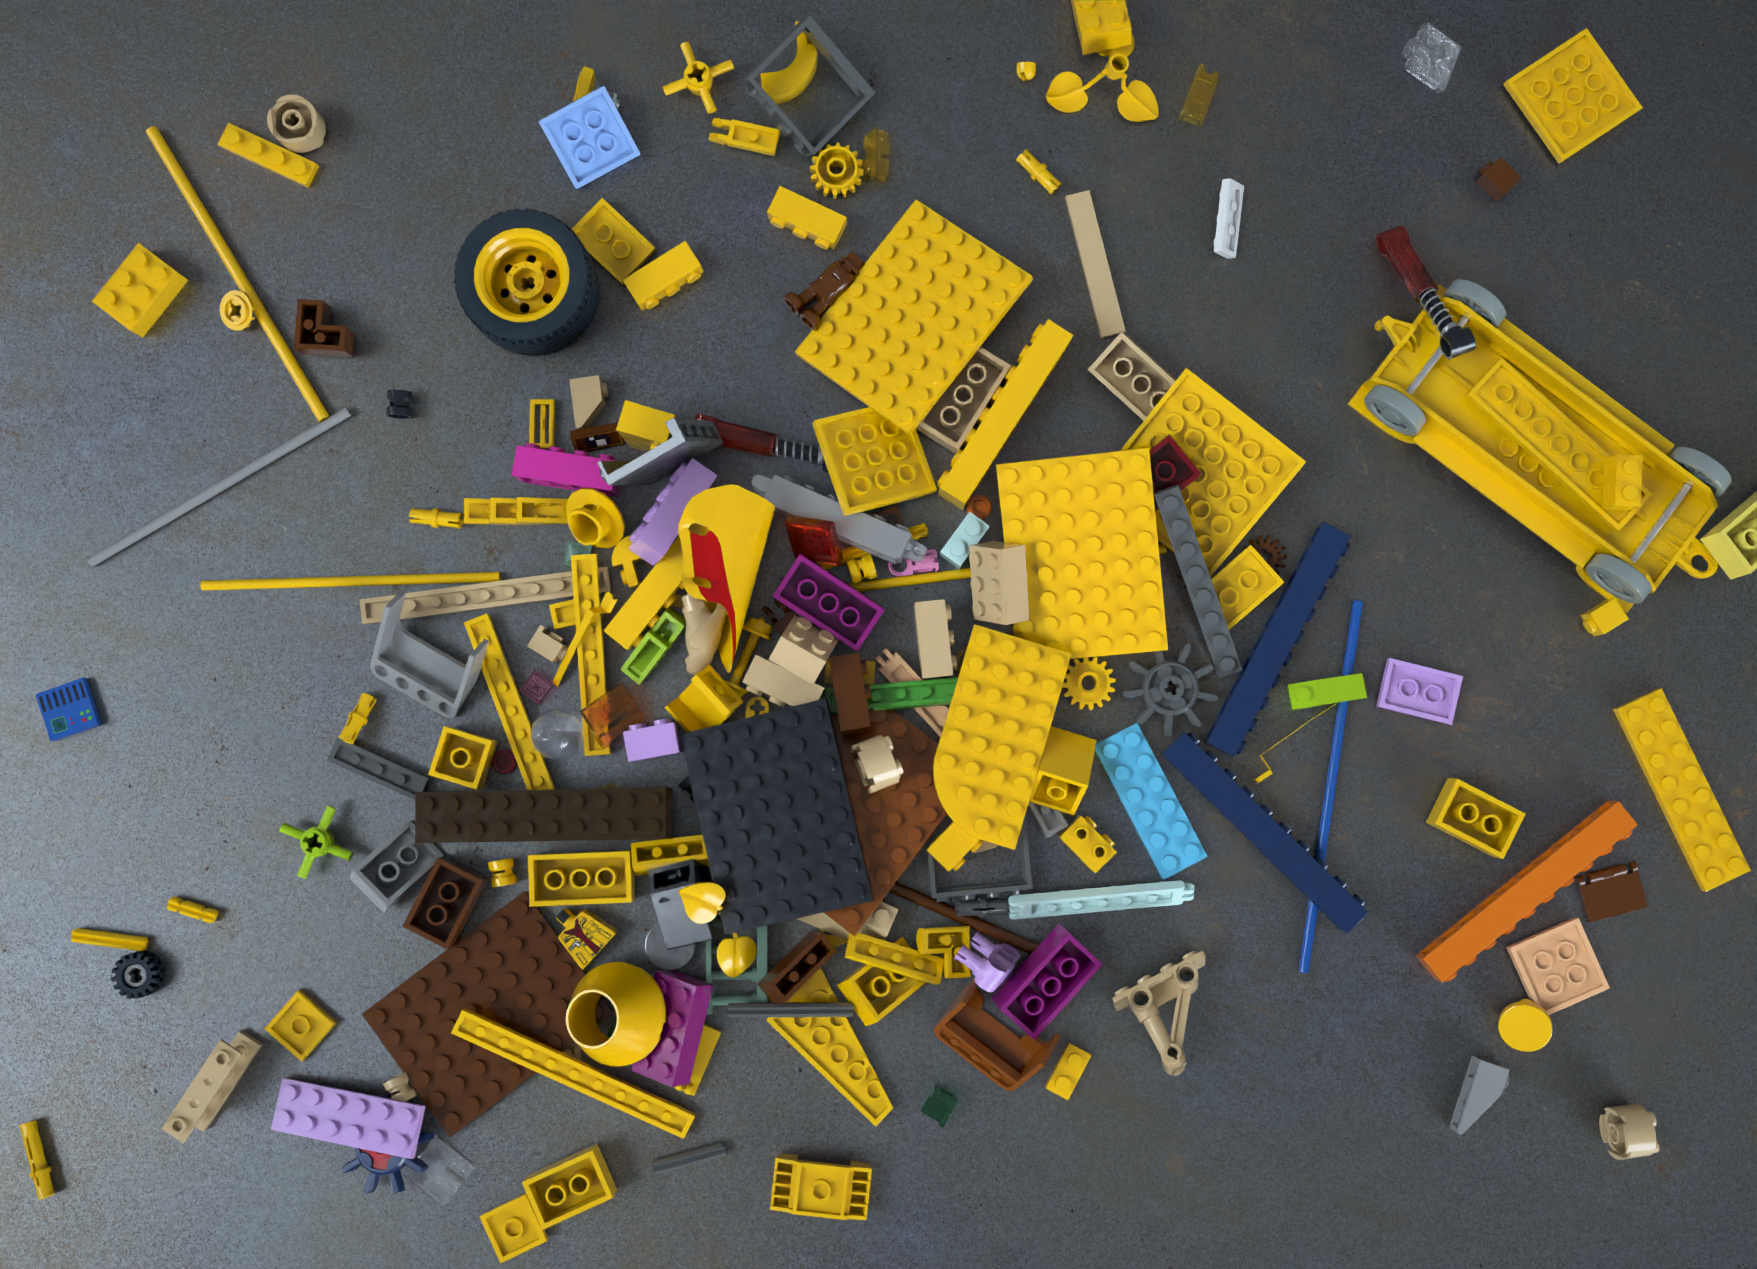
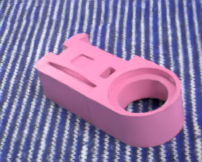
M935 549L927 550L921 563L903 559L907 563V568L903 572H896L892 567L893 563L889 562L888 564L890 573L896 577L913 575V572L915 574L931 572L933 569L937 572L939 569L937 551Z

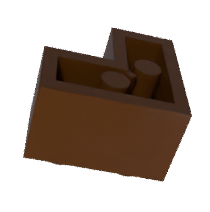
M297 299L294 349L303 355L353 357L354 332L346 326L330 325L332 307L323 300Z

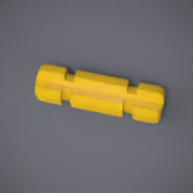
M171 897L167 904V909L170 911L179 912L182 915L198 920L202 919V921L207 923H214L218 916L216 909L206 908L204 905L188 900L183 901L182 898Z

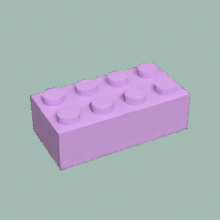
M694 458L687 464L682 462L669 480L671 482L657 496L656 500L659 503L655 502L642 520L646 523L642 522L630 536L629 540L632 544L628 549L654 566L666 554L678 536V525L686 504L693 496L709 489L717 475Z

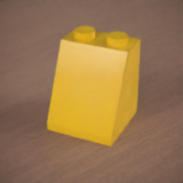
M1051 726L1029 802L1074 815L1089 785L1097 740Z

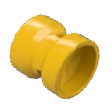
M871 554L865 555L857 561L854 559L846 561L853 585L861 583L862 579L865 578L870 580L877 578Z
M513 858L488 862V868L492 872L491 887L517 883L516 875L512 871L514 866Z

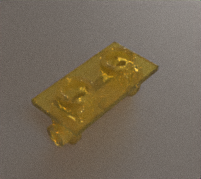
M875 127L866 134L863 143L864 149H866L863 172L866 174L865 182L867 183L877 177L878 182H886L887 177H889V159L881 158V155H889V136H887L886 131H878V127Z

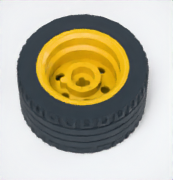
M510 209L507 212H499L496 215L490 216L491 218L483 220L465 238V242L461 245L460 252L457 254L458 259L455 261L454 283L456 286L454 288L457 292L460 306L470 321L495 345L519 355H547L549 352L554 353L556 350H562L564 346H569L571 342L576 341L578 336L584 333L585 328H588V323L592 321L593 314L596 313V305L599 302L597 300V297H599V279L590 255L575 232L566 223L563 224L562 220L556 219L551 214L547 215L543 211L540 213L535 209ZM535 256L536 261L534 263L527 262V258ZM508 265H512L513 267L509 270V272L505 273V267ZM553 271L556 272V276L554 278H548ZM530 284L534 285V288H526V286ZM508 291L509 296L502 298L501 292ZM543 297H553V300L550 303H545ZM529 305V311L522 313L523 309Z

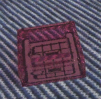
M533 670L519 691L538 705H541L555 684Z

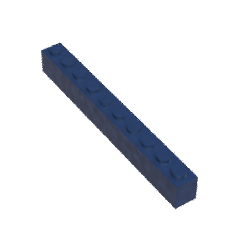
M1326 522L1318 524L1242 667L1243 670L1240 671L1206 735L1204 743L1228 756L1234 757L1236 753H1241L1246 744V741L1243 740L1248 731L1252 732L1258 721L1255 717L1259 709L1263 710L1268 703L1269 697L1267 694L1270 688H1275L1280 680L1281 675L1278 673L1282 665L1286 666L1292 657L1291 648L1294 643H1299L1304 634V631L1301 629L1305 622H1310L1316 611L1313 608L1316 601H1320L1327 591L1325 584L1328 578L1332 579L1339 567L1336 563L1339 557H1344L1350 547V544L1347 543L1351 537L1350 535Z
M1185 732L1180 733L1161 755L1343 933L1348 934L1369 913L1364 908L1366 903L1357 894L1353 896L1345 890L1347 884L1337 875L1333 878L1327 872L1329 867L1320 858L1315 860L1308 853L1311 849L1299 839L1296 842L1290 836L1292 831L1283 822L1278 824L1272 818L1274 813L1266 805L1262 804L1259 806L1253 800L1255 797L1254 793L1246 786L1241 788L1235 782L1237 777L1229 769H1221L1216 764L1219 761L1218 758L1209 750L1205 753L1198 746L1201 742L1192 733L1188 735Z

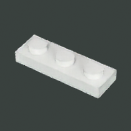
M1231 178L1222 180L1216 236L1214 239V252L1227 259L1236 258L1244 185Z

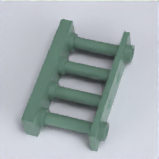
M722 919L712 920L714 935V929L724 928ZM769 925L752 929L757 931V942H755L757 948V967H753L752 970H745L738 977L731 978L722 970H713L714 954H717L719 944H714V940L706 941V982L713 984V980H752V982L758 983L769 972ZM758 985L757 993H752V995H713L712 989L706 1015L713 1013V1006L728 1005V1003L769 1002V998Z

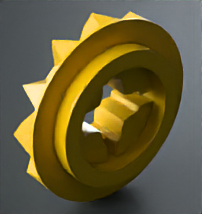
M236 290L224 295L220 303V316L228 328L243 331L244 328L250 327V321L255 319L252 311L256 309L251 305L252 298L247 297L245 292ZM236 306H242L239 311L241 315H236V312L238 311V308Z

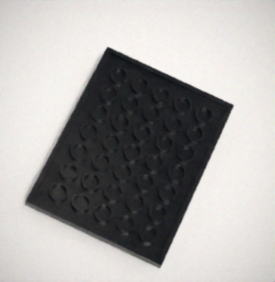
M825 698L680 734L713 883L720 885L726 895L725 900L721 904L722 910H720L725 935L874 901L828 699Z

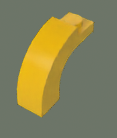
M803 32L797 37L796 57L787 68L777 72L760 74L762 89L776 105L786 103L799 96L809 86L815 75L818 63L817 48Z

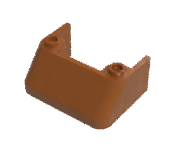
M973 979L962 989L934 1027V1034L939 1040L998 1086L1007 1091H1014L1046 1065L1061 1035L1056 1033L1046 1043L1039 1036L1035 1040L1028 1034H1024L1021 1038L981 1008L985 998L982 992L977 989L978 985Z

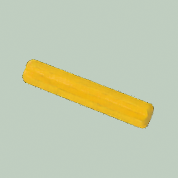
M82 928L73 929L71 941L76 943L136 951L146 950L149 942L147 937Z

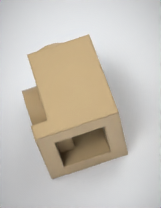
M540 625L527 647L551 662L558 663L559 660L562 661L568 650V647L562 644L564 639L552 631L548 635L549 629Z

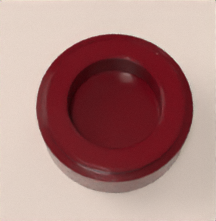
M508 749L497 751L491 760L493 769L499 774L512 773L518 765L513 751Z

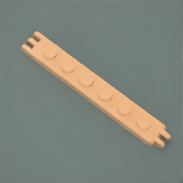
M885 648L882 652L888 658L886 662L879 655L875 657L881 665L878 670L890 683L922 680L897 652L892 655ZM945 705L914 708L938 736L941 737L949 709Z

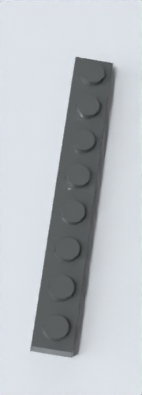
M1177 484L1154 493L1217 675L1219 678L1242 671L1241 663L1179 486Z

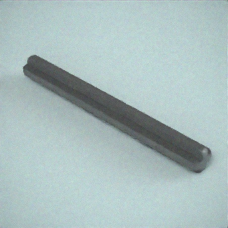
M765 1002L728 1003L727 1015L730 1018L851 1017L854 1013V1006L851 1002H786L785 1004Z

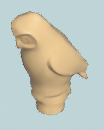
M687 594L681 598L684 605L682 613L686 620L685 640L689 654L685 658L687 672L691 675H696L711 664L720 643L727 611L724 606L718 603L715 611L712 613L705 600L693 598Z

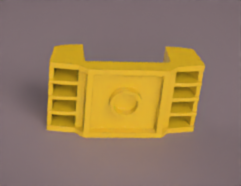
M779 1154L775 1158L770 1210L840 1220H867L872 1167L869 1163L851 1161L850 1165L798 1160V1155Z

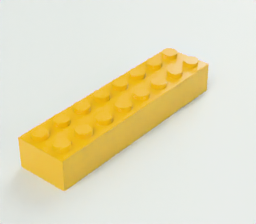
M1049 319L1045 325L1041 323L1038 325L1030 340L1032 345H1025L1017 360L1019 365L1017 367L1013 365L1007 373L1006 379L1003 382L1006 384L1005 387H998L990 402L992 407L990 409L985 407L977 422V425H979L978 429H971L963 444L966 446L963 451L958 449L951 460L950 466H952L950 472L945 470L938 480V495L961 510L967 505L969 499L976 491L1073 338V334Z

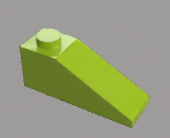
M1362 673L1306 681L1286 686L1291 711L1367 698Z

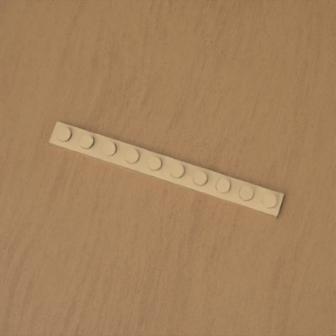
M599 567L600 593L612 592L609 567ZM572 571L406 593L400 620L573 597ZM396 595L359 599L362 624L381 623L385 606Z

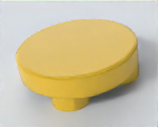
M1522 999L1504 1008L1498 1019V1029L1501 1038L1507 1045L1519 1051L1531 1052L1541 1049L1549 1042L1552 1036V1021L1549 1014L1541 1006L1533 1003L1530 999Z

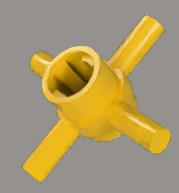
M684 42L680 47L688 66L684 70L682 79L662 86L665 95L667 96L688 88L693 94L701 96L707 113H713L717 110L709 92L712 87L713 77L733 70V63L730 59L709 68L705 63L696 60L690 43ZM702 75L703 81L698 82L695 77Z

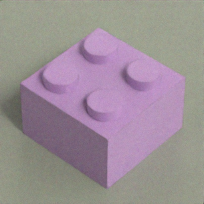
M669 718L654 721V726L650 727L647 726V723L630 725V731L623 732L628 762L684 752L679 723L672 722V719Z

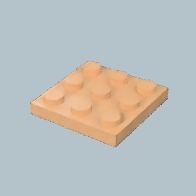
M1577 917L1506 947L1529 999L1541 1006L1549 1015L1610 989L1583 926Z

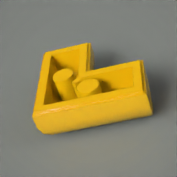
M970 926L918 929L916 943L919 953H944L945 978L971 977V969L955 959L956 954L963 945L970 949Z

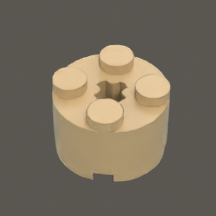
M285 95L280 97L274 107L268 111V128L287 150L296 153H306L323 145L326 133L325 121L308 100L299 95Z
M878 735L851 746L852 753L857 752L858 758L854 760L860 779L864 786H870L868 789L869 794L899 783L900 775L903 774L900 761L898 759L894 760L891 753L894 748L889 736L883 737Z
M1637 1103L1604 1109L1606 1112L1601 1114L1599 1119L1600 1133L1603 1142L1609 1143L1612 1150H1608L1613 1158L1624 1160L1650 1156L1653 1153L1659 1152V1143L1656 1139L1654 1128L1657 1121L1653 1112H1647L1643 1106Z

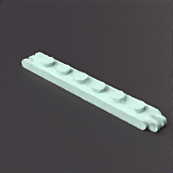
M1179 880L1013 895L1008 899L1009 918L1015 920L1180 905L1184 901L1194 898L1195 886L1192 883H1184Z

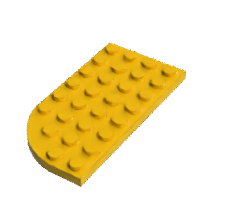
M975 624L973 625L933 762L934 785L942 807L960 829L976 839L1015 850L1071 653Z

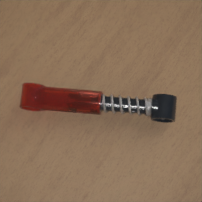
M1401 225L1377 234L1376 244L1380 254L1383 257H1388L1414 300L1424 306V311L1428 312V317L1433 319L1432 323L1437 326L1436 329L1440 332L1441 336L1440 347L1444 356L1450 360L1474 351L1476 343L1473 333L1468 327L1462 328L1457 322H1453V315L1448 314L1449 309L1444 308L1445 303L1440 301L1441 296L1436 295L1438 287L1412 248L1408 232L1404 226Z
M695 414L694 419L713 421L723 441V444L720 446L771 458L773 453H775L777 456L784 455L785 458L792 457L793 460L801 459L802 462L817 463L818 466L822 467L823 471L828 472L820 446L814 448L812 445H804L803 442L797 444L795 440L793 442L787 441L786 438L780 440L776 433L721 421L704 414Z

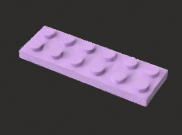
M282 1078L271 1130L413 1159L415 1158L426 1106L291 1078Z

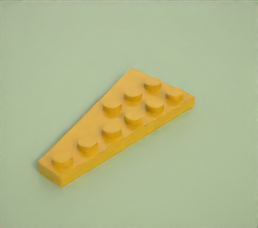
M820 968L787 1002L839 1001L822 968ZM768 1017L766 1019L875 1127L893 1109V1105L847 1017Z

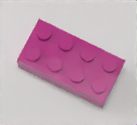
M533 443L516 446L512 476L521 483L573 491L581 488H592L607 496L619 498L621 485L609 486L600 475L601 469L597 463L599 461H617L614 460L613 456L599 454V458L589 456L590 453L578 450H575L574 454L564 452L565 449L550 447L549 450H544L540 448V445Z

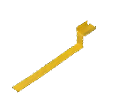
M609 591L605 593L600 604L601 607L588 608L554 677L553 683L557 687L593 614L611 613L617 599H613L614 596Z
M1262 754L1260 758L1269 770L1254 779L1257 783L1273 774Z

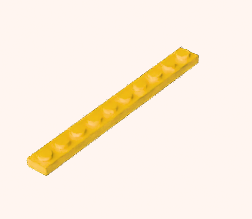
M464 1007L451 1032L458 1037L680 1138H685L695 1118V1113Z

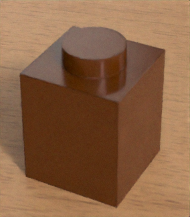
M1500 157L1494 164L1489 161L1479 171L1482 176L1475 182L1497 202L1522 177Z

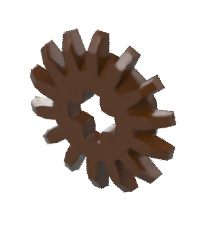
M1258 535L1259 542L1257 543L1250 539L1249 542L1260 555L1262 554L1261 550L1271 553L1272 558L1268 559V564L1277 574H1280L1277 566L1285 568V564L1280 562V559H1287V555H1280V551L1284 550L1285 547H1276L1279 539H1276L1273 543H1271V535H1267L1266 541H1263L1262 536Z

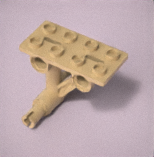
M1192 951L1182 957L1184 961L1176 965L1172 962L1163 966L1160 969L1161 973L1153 977L1151 974L1142 977L1137 981L1138 985L1130 989L1128 986L1116 991V996L1112 998L1116 1011L1130 1006L1140 1024H1144L1161 1055L1164 1070L1172 1076L1182 1073L1187 1064L1182 1047L1191 994L1198 988L1197 969L1205 966V954L1203 951L1199 953ZM1183 976H1190L1193 978L1189 982H1184L1181 980ZM1177 998L1170 1036L1159 1016L1161 1012L1158 1007ZM1140 999H1145L1148 1001V1003L1143 1006H1139L1136 1004V1002Z

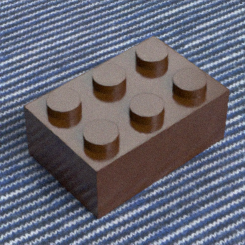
M447 856L438 857L402 926L445 949L452 948L461 935L490 878Z

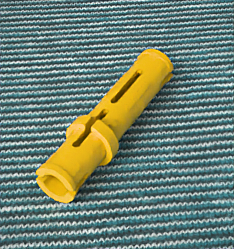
M33 1120L21 1124L19 1128L31 1170L29 1176L33 1178L37 1199L41 1200L55 1195L49 1173L51 1172V1167L47 1165L37 1121Z

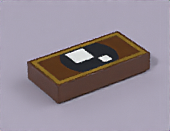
M618 422L571 430L570 438L575 450L590 451L625 444L624 439L616 430Z

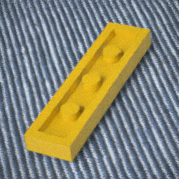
M230 123L227 124L218 142L221 148L309 188L319 168L317 163Z
M849 933L845 958L937 985L941 983L944 965L943 958L930 954H921L917 950L858 933L854 937Z

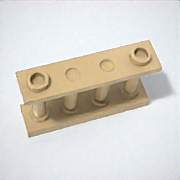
M243 1030L238 1031L230 1044L222 1039L219 1040L162 1127V1130L182 1143L187 1140L195 1127L202 1132L207 1130L263 1043Z

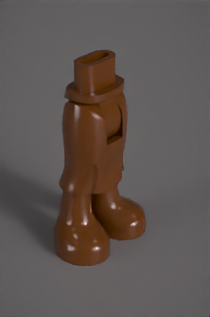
M851 252L846 257L842 256L839 260L830 264L815 281L808 284L809 287L798 295L788 292L783 296V300L796 316L800 314L801 321L808 328L815 331L821 324V315L851 286L856 276L859 275L858 271L865 264L854 252ZM815 297L818 299L811 308L804 310Z

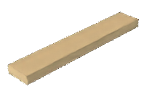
M1090 190L1065 196V201L1100 338L1119 335L1121 332H1126Z

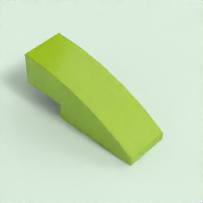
M672 607L667 609L654 627L647 632L620 670L638 685H641L686 630L685 618Z

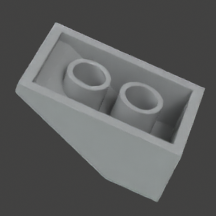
M409 820L354 867L349 878L385 914L432 870L438 857L445 855L433 843H415V825Z

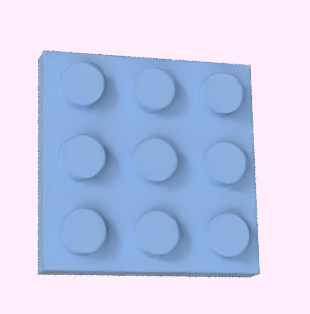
M604 85L538 121L576 189L640 155Z

